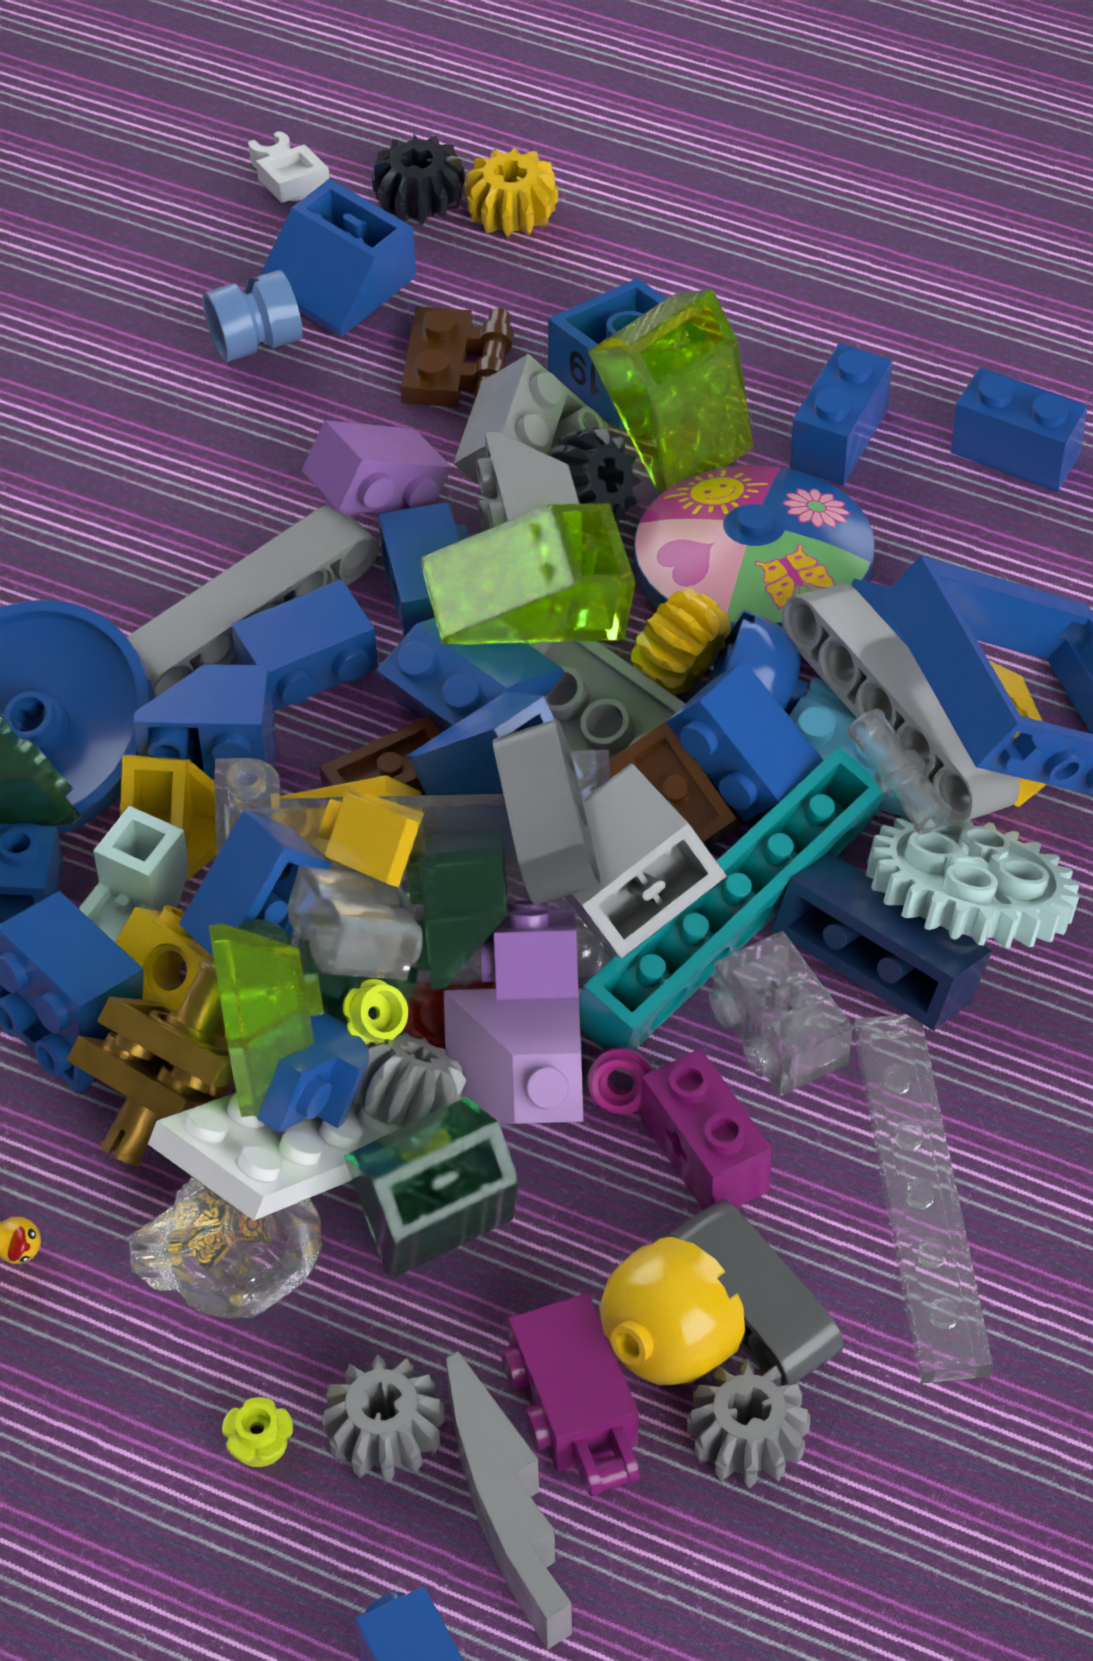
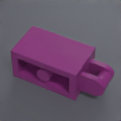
M589 1292L508 1318L510 1346L500 1349L501 1359L512 1389L524 1387L531 1407L524 1409V1416L536 1450L548 1448L557 1472L577 1466L589 1496L639 1481V1470L632 1451L633 1447L638 1446L639 1411L609 1339L603 1332L601 1320ZM614 1454V1457L594 1462V1460Z

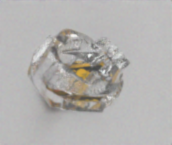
M194 1177L188 1180L189 1183H184L182 1189L177 1190L176 1202L172 1207L128 1236L131 1272L138 1274L153 1289L166 1291L176 1288L180 1295L185 1298V1303L188 1306L201 1311L203 1314L228 1319L247 1318L248 1316L252 1319L295 1290L304 1282L315 1267L322 1247L320 1217L309 1198L257 1220H252Z

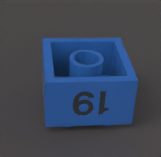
M639 278L548 318V371L585 404L619 430L709 388L711 330Z

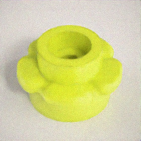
M369 979L363 981L359 989L353 988L348 992L343 1003V1014L347 1017L348 1021L347 1031L351 1035L360 1036L366 1045L370 1042H373L374 1045L385 1044L384 1039L394 1040L404 1029L408 1019V1006L404 996L398 989L382 980ZM371 1007H374L376 1011V1018L374 1020L368 1015Z
M264 1397L247 1399L243 1407L231 1409L223 1420L222 1433L228 1438L226 1448L234 1458L251 1467L271 1465L281 1458L287 1448L288 1438L293 1434L292 1418L287 1410L276 1408L275 1403L271 1399ZM255 1425H261L264 1427V1430L260 1434H253L251 1428Z

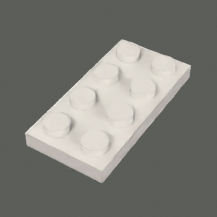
M261 1083L157 1120L148 1145L249 1218L257 1220L412 1156L421 1133L417 1130L408 1133L401 1126L394 1124L387 1126L385 1120L378 1116L367 1115L364 1111V1106L354 1101L345 1122L338 1128L316 1116L311 1120L305 1119L279 1133L257 1119L269 1087Z

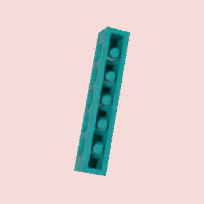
M838 747L716 861L727 875L724 879L623 958L615 956L583 986L579 997L580 1029L605 1051L615 1047L637 1049L778 913L791 877L829 853L838 856L870 825L887 787Z

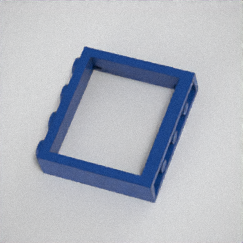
M920 555L883 596L882 601L975 767L1093 795V612L1089 605ZM978 641L1047 659L1090 733L1020 716ZM1017 732H1021L1016 738L1013 737Z

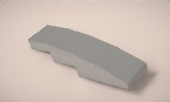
M457 1351L446 1358L455 1436L464 1476L479 1524L508 1588L548 1650L572 1635L571 1601L547 1570L548 1566L555 1563V1532L531 1498L539 1492L538 1458Z

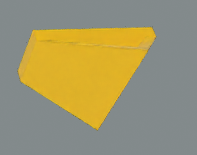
M138 755L122 756L120 817L128 806H131L183 829L188 854L186 883L219 854L243 810H249L189 759Z

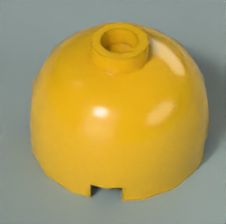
M674 1237L659 1238L653 1244L644 1245L632 1253L609 1276L599 1306L603 1332L609 1339L614 1354L621 1364L640 1379L657 1385L693 1383L707 1376L738 1351L745 1333L744 1309L738 1293L729 1299L724 1286L717 1279L725 1271L715 1258L694 1243Z

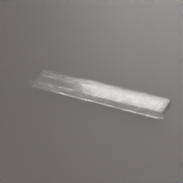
M907 1014L855 1019V1043L920 1383L991 1377L993 1363L923 1024Z

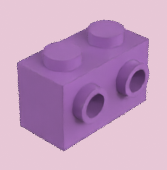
M324 420L302 471L325 495V502L331 508L346 515H356L358 512L386 513L435 504L452 467L416 429Z
M531 899L508 902V911H495L494 930H482L481 962L482 982L496 981V1001L578 998L577 937L574 909L548 910V902L535 906Z

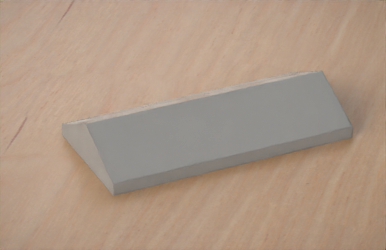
M556 611L550 615L527 641L530 646L564 670L565 674L544 698L554 719H558L563 728L572 757L582 778L661 725L685 705L681 700ZM706 774V776L708 777V779L710 780V782L713 784V786H714L715 789H716V788H717L716 785L713 783V781H712V780L709 778V776Z

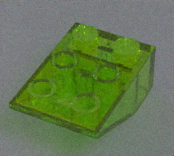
M713 289L673 294L588 351L659 495L693 475L727 467L754 448L738 340Z
M610 503L550 504L421 558V567L442 644L593 642L596 640H624L636 582Z

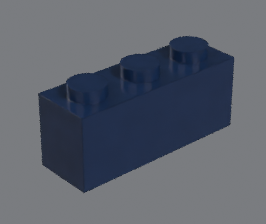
M832 853L827 854L791 877L772 928L773 932L933 1031L972 1002L991 955V949L984 945H978L973 938L966 934H962L957 939L950 938L949 930L943 926L931 930L925 929L926 919L921 916L904 918L901 916L904 905H886L883 902L885 893L874 891L871 888L873 878L867 877L865 873Z

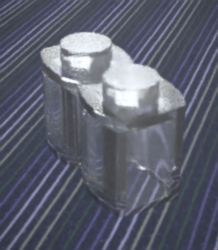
M299 866L287 906V912L296 935L304 941H309L311 954L318 968L326 974L407 980L411 964L418 960L421 953L422 931L410 911L406 907L399 905L398 897L392 891L390 885L359 871Z

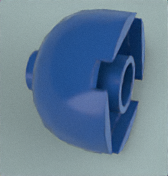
M743 609L735 619L728 636L736 639L734 645L728 644L723 654L719 653L707 684L745 660L784 711L790 715L800 698L805 696L808 687L807 681L798 678L801 657L797 646L783 627L763 616Z

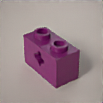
M701 1048L642 1076L641 1121L703 1210L722 1199L727 1200L738 1208L769 1192L772 1147Z

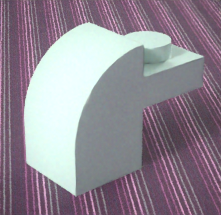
M128 806L93 851L99 883L79 907L114 942L135 907L162 911L165 905L176 908L182 895L188 869V854L184 830Z

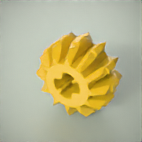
M516 146L510 153H501L496 149H492L490 158H475L474 168L467 173V180L464 184L465 198L468 200V211L471 214L472 222L482 223L486 233H492L499 229L503 230L507 239L513 231H521L530 236L533 226H547L549 216L555 211V204L558 203V186L555 185V173L552 171L551 162L540 161L537 151L520 154Z
M691 587L672 593L666 603L659 605L657 612L652 618L647 620L644 630L636 637V645L631 651L633 667L672 695L690 690L695 681L702 679L706 670L715 664V658L725 647V640L731 630L729 615L718 608L719 604L704 593L702 595Z

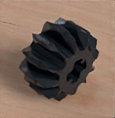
M413 134L411 141L407 142L392 139L390 149L378 151L374 174H372V189L382 209L390 214H397L398 218L404 222L410 218H418L422 225H424L427 217L433 216L444 220L448 209L459 208L463 185L465 184V170L461 159L455 153L454 145H440L437 136H432L426 141L418 140L415 134Z
M593 427L582 431L568 432L564 437L558 438L556 447L544 453L568 464L581 508V528L583 530L614 525L618 521L625 519V510L638 504L632 488L642 480L633 475L631 467L637 456L624 454L625 437L610 436L607 428Z

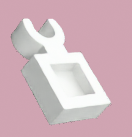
M283 132L274 133L275 145L261 146L255 140L248 142L251 164L257 169L258 180L281 203L304 199L330 178L328 167L305 144L291 149L289 137Z

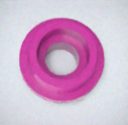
M626 1047L608 1049L594 1060L589 1069L587 1077L589 1093L594 1102L607 1112L618 1115L634 1113L642 1108V1076L652 1072L653 1068L646 1057L634 1049ZM617 1069L628 1071L633 1077L634 1085L629 1089L617 1088L611 1081V1072Z

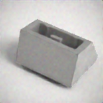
M527 354L481 381L453 464L479 485L476 459L486 458L485 433L498 431L542 453H546L552 450L553 447H556L558 438L564 437L568 432L582 431L593 427L607 428L608 430L609 424L563 385L552 373Z
M498 431L485 433L486 458L476 459V468L481 494H487V499L478 500V512L483 535L492 534L493 539H495V543L489 544L494 578H505L511 601L581 590V508L568 464Z
M629 764L583 800L601 885L565 896V898L602 948L619 958H623L727 875L689 823L634 764Z

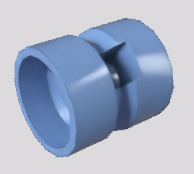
M281 270L248 279L246 290H242L237 284L233 283L203 292L202 301L206 322L215 348L224 363L256 354L260 342L268 344L271 348H276L302 340V322L298 305L290 283Z

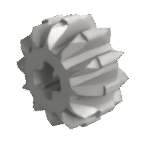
M401 1031L394 1040L384 1039L385 1044L374 1045L373 1042H370L366 1045L369 1051V1061L353 1101L364 1106V1111L367 1115L378 1116L385 1120L387 1126L391 1124L401 1126L408 1133L415 1132L417 1129L424 1133H436L439 1127H445L451 1114L456 1113L463 1098V1093L461 1092L466 1078L462 1074L463 1067L457 1060L447 1057L448 1053L444 1048L432 1046L427 1042L426 1038L417 1039L411 1037L405 1031Z
M377 1354L371 1365L372 1371L364 1373L349 1363L348 1369L345 1371L346 1384H330L326 1394L329 1408L324 1410L321 1419L323 1433L328 1438H332L330 1440L331 1454L337 1462L352 1459L353 1472L357 1474L359 1479L374 1466L380 1467L382 1477L390 1483L394 1477L396 1465L403 1464L408 1469L418 1473L419 1467L422 1466L421 1452H437V1448L440 1445V1432L437 1428L441 1427L445 1421L444 1405L440 1402V1399L434 1398L436 1396L435 1383L429 1374L414 1378L413 1365L410 1364L407 1358L394 1370L386 1369V1363ZM381 1416H385V1420L381 1421Z
M746 1359L740 1367V1375L735 1377L718 1366L716 1372L713 1373L712 1386L698 1384V1388L693 1394V1407L695 1409L691 1410V1413L687 1416V1433L690 1434L691 1438L696 1439L694 1454L698 1462L716 1461L715 1474L720 1482L729 1477L734 1471L743 1472V1480L750 1489L756 1483L758 1471L761 1470L779 1482L781 1476L785 1474L786 1461L799 1462V1459L802 1458L805 1449V1440L802 1437H805L806 1433H809L810 1414L808 1409L801 1407L803 1393L799 1389V1384L781 1386V1372H779L777 1365L763 1376L754 1375V1368L749 1360Z

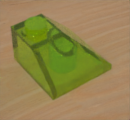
M223 923L210 925L209 932L224 1026L241 1118L253 1116L261 1109L279 1059L314 1043L310 1016L324 1014L317 973L303 975L299 948Z

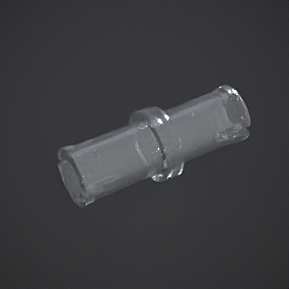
M881 709L870 710L858 717L848 728V735L856 742L877 772L874 780L882 792L892 793L915 826L914 829L918 834L929 833L944 824L951 816L952 808L948 803H945L923 772L925 762L916 750H908Z

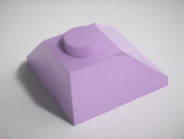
M496 989L444 990L447 1057L453 1058L463 1067L462 1074L466 1078L461 1092L463 1093V1098L456 1113L451 1114L448 1125L583 1121L579 994L578 998L496 1001Z

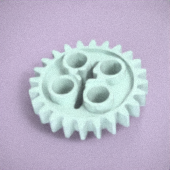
M915 814L912 823L897 818L893 827L883 825L880 834L874 836L867 862L866 876L873 878L872 890L885 893L883 902L886 905H904L901 916L904 918L921 916L926 919L925 929L931 930L943 926L949 930L950 938L957 939L962 934L972 935L974 941L982 946L985 944L986 938H994L1005 948H1010L1013 938L1028 947H1034L1036 937L1049 943L1052 942L1055 933L1063 935L1066 933L1068 924L1072 922L1080 896L1077 894L1079 882L1071 880L1072 869L1058 866L1060 859L1058 855L1040 854L1039 851L1042 844L1039 842L1023 844L1018 841L1019 832L1011 831L1002 834L996 830L994 823L991 822L986 823L984 826H974L971 820L959 824L952 823L941 814H937L935 822Z

